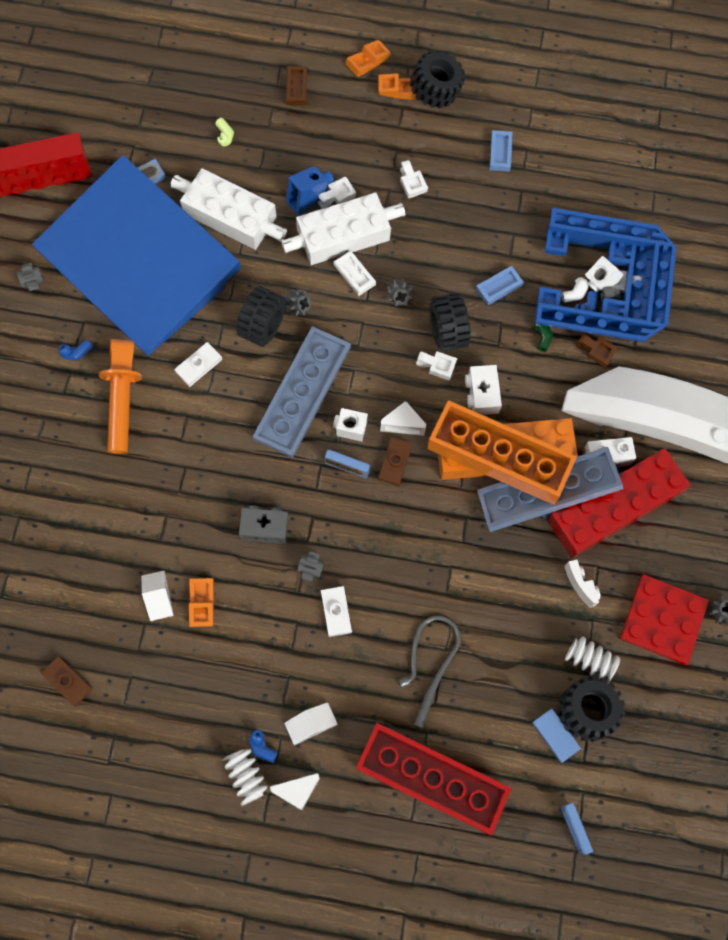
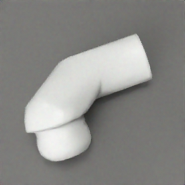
M583 277L577 278L573 290L561 293L563 303L582 299L589 288L588 281Z

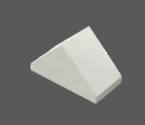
M405 401L381 420L380 431L424 436L426 423Z
M165 571L141 576L142 596L150 621L174 616Z
M328 702L305 710L284 723L294 745L338 725Z
M319 774L271 786V792L303 810L320 779Z

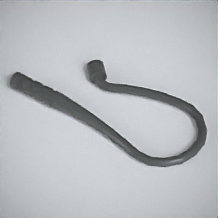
M444 616L429 617L418 626L412 644L411 675L398 679L400 687L404 688L409 686L410 682L415 678L417 644L421 631L427 623L434 620H442L453 627L456 634L455 646L441 665L424 696L417 714L418 716L414 722V726L419 728L424 726L440 679L461 643V635L457 625L451 619Z

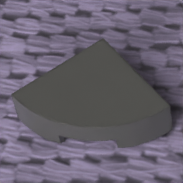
M603 288L599 297L600 304H602L604 298L622 301L620 291L615 288Z

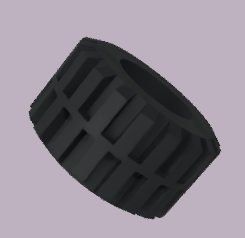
M431 50L428 54H422L410 77L412 93L416 94V98L422 100L424 105L429 104L432 108L435 106L437 108L448 107L450 103L452 104L455 101L465 81V71L461 68L462 64L457 62L454 56H449L447 52L442 53L441 50H436V52Z
M257 286L248 295L240 310L236 325L237 335L258 346L264 347L276 334L282 322L286 307L285 297L262 286Z
M459 293L432 297L430 302V321L434 340L439 350L443 352L468 347L471 338L470 321L462 296Z
M591 676L589 679L583 677L564 691V695L559 700V703L562 705L558 707V713L563 714L560 717L561 723H566L567 726L564 728L567 732L569 730L573 732L571 736L574 738L581 736V741L585 742L588 740L596 742L618 729L617 727L622 724L623 720L621 718L625 716V710L621 708L625 706V702L620 700L619 697L622 694L620 691L616 692L613 689L615 685L612 682L608 685L605 678L597 680V676ZM583 697L591 698L597 702L601 709L600 721H593L584 714L581 707Z

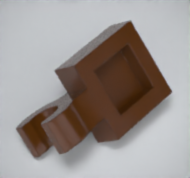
M583 334L576 344L579 349L590 351L587 357L605 368L618 348L601 337L594 341L586 334Z

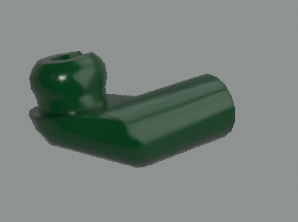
M534 323L535 331L540 332L541 335L537 349L547 352L553 338L550 326Z

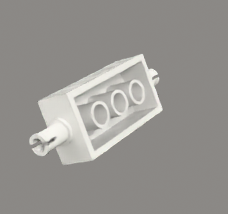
M203 168L193 182L183 179L179 175H175V179H172L171 187L185 193L180 200L182 209L193 219L254 250L257 249L266 234L280 242L285 238L287 229L273 223L276 219L275 204Z
M377 193L369 194L296 217L299 235L281 240L282 247L285 253L303 247L310 265H314L345 255L349 251L355 252L390 241L391 227L388 221L405 216V210L402 207V203L384 208L380 203Z

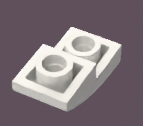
M578 560L569 561L564 567L570 583L587 606L590 608L595 607L600 599L599 588L594 586L593 580L583 581L585 579V572L583 567L579 566Z

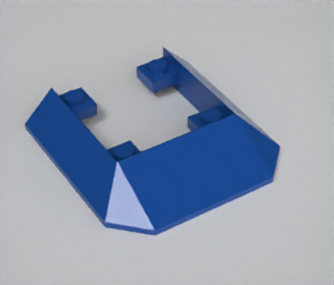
M552 208L545 238L544 253L565 256L568 243L609 249L607 260L613 265L626 267L625 290L622 301L604 298L601 313L559 306L561 290L540 287L535 311V324L639 342L646 341L667 327L677 247L660 227L654 224ZM633 276H641V277H642V280H641V281H640V280H636V281L634 282V284L632 285V277H633Z

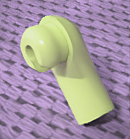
M219 118L215 123L221 131L220 137H217V140L222 146H228L232 142L234 131L223 118Z

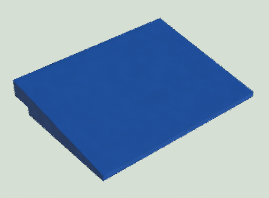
M124 155L32 244L50 264L130 340H134V344L147 357L225 289L226 282L241 270L239 260Z

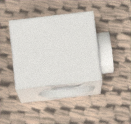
M604 256L585 274L590 280L588 285L596 292L602 291L603 288H612L624 276ZM606 273L605 278L602 279V280H599L600 277H601V275H603V274Z
M341 408L340 415L335 416L333 428H336V436L362 442L368 414ZM348 421H352L356 425L352 428H348L344 424Z

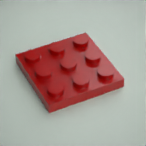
M643 574L637 585L620 640L687 666L709 600Z

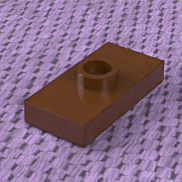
M287 66L286 105H306L307 67Z
M391 437L378 480L400 486L412 449V443Z
M59 656L41 673L74 707L93 690Z

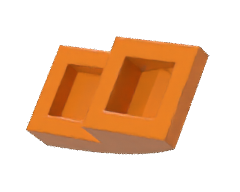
M379 40L364 45L362 52L348 57L345 64L359 77L380 65L390 56L391 52Z
M399 73L379 75V95L397 99H417L416 94H413L411 91L410 78L399 79Z
M190 578L189 627L213 626L214 578Z

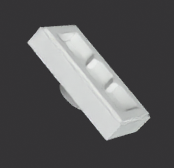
M352 251L334 261L335 268L358 296L376 285L374 278Z
M207 342L174 370L191 387L222 360V356Z
M344 586L321 590L329 637L352 633Z

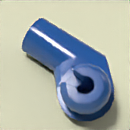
M589 291L586 303L577 304L575 309L595 312L598 293L596 291Z
M85 339L78 347L62 344L58 351L61 357L66 360H79L93 346Z
M254 730L249 736L252 753L257 757L274 763L278 751L266 746L264 733L261 730Z

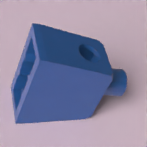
M313 166L288 178L286 203L297 216L320 201L318 195L326 192L327 185L334 181L332 174L329 171L321 173L317 167Z

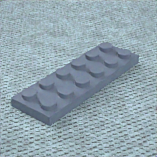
M312 326L252 437L253 440L293 458L351 348V343Z
M606 447L576 458L555 505L503 482L479 489L477 492L488 529L492 532L622 490L623 484L609 448Z

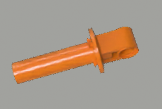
M111 339L110 369L99 372V378L110 381L108 453H128L131 382L134 383L142 380L141 373L132 371L134 340Z

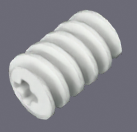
M584 636L578 641L576 638L565 657V661L573 657L574 666L582 662L583 671L591 667L590 675L593 676L598 671L600 672L599 679L607 676V683H609L619 666L620 657L615 656L611 659L612 653L610 651H606L602 655L603 647L598 646L594 650V642L591 641L585 645L586 638Z
M251 749L240 750L222 759V761L229 760L225 765L226 770L233 769L229 774V778H237L232 785L233 788H242L236 794L237 797H245L240 803L241 806L262 797L263 792L268 788L267 785L259 786V783L264 779L263 776L255 777V774L260 770L259 767L251 768L255 758L247 759Z

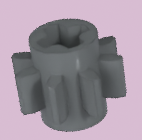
M32 263L21 265L22 271L17 272L21 287H28L29 291L40 289L39 283L44 282L39 266L33 267Z
M404 278L402 281L394 279L393 284L387 286V290L390 293L387 295L388 300H394L396 307L398 304L406 306L407 301L413 299L411 293L413 290L412 285H406Z
M290 290L291 294L285 297V309H290V315L304 316L305 312L311 308V297L305 296V290Z
M309 551L308 556L302 554L297 571L303 573V579L312 581L314 576L320 578L325 562L319 560L320 554Z
M721 596L718 600L719 602L713 601L711 603V606L714 608L709 615L714 616L716 624L724 621L725 626H728V614L722 611V609L728 611V600Z

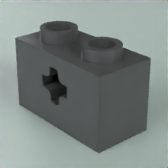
M259 506L242 508L239 529L241 540L286 544L289 521L288 512H285L282 508H271V510H261L262 508ZM264 520H267L268 524H266L265 528H262L261 524H263Z

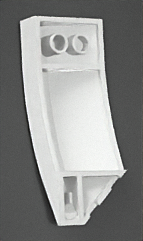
M617 367L566 392L561 410L565 413L599 426L604 425L670 442L728 464V397L668 376L625 367Z

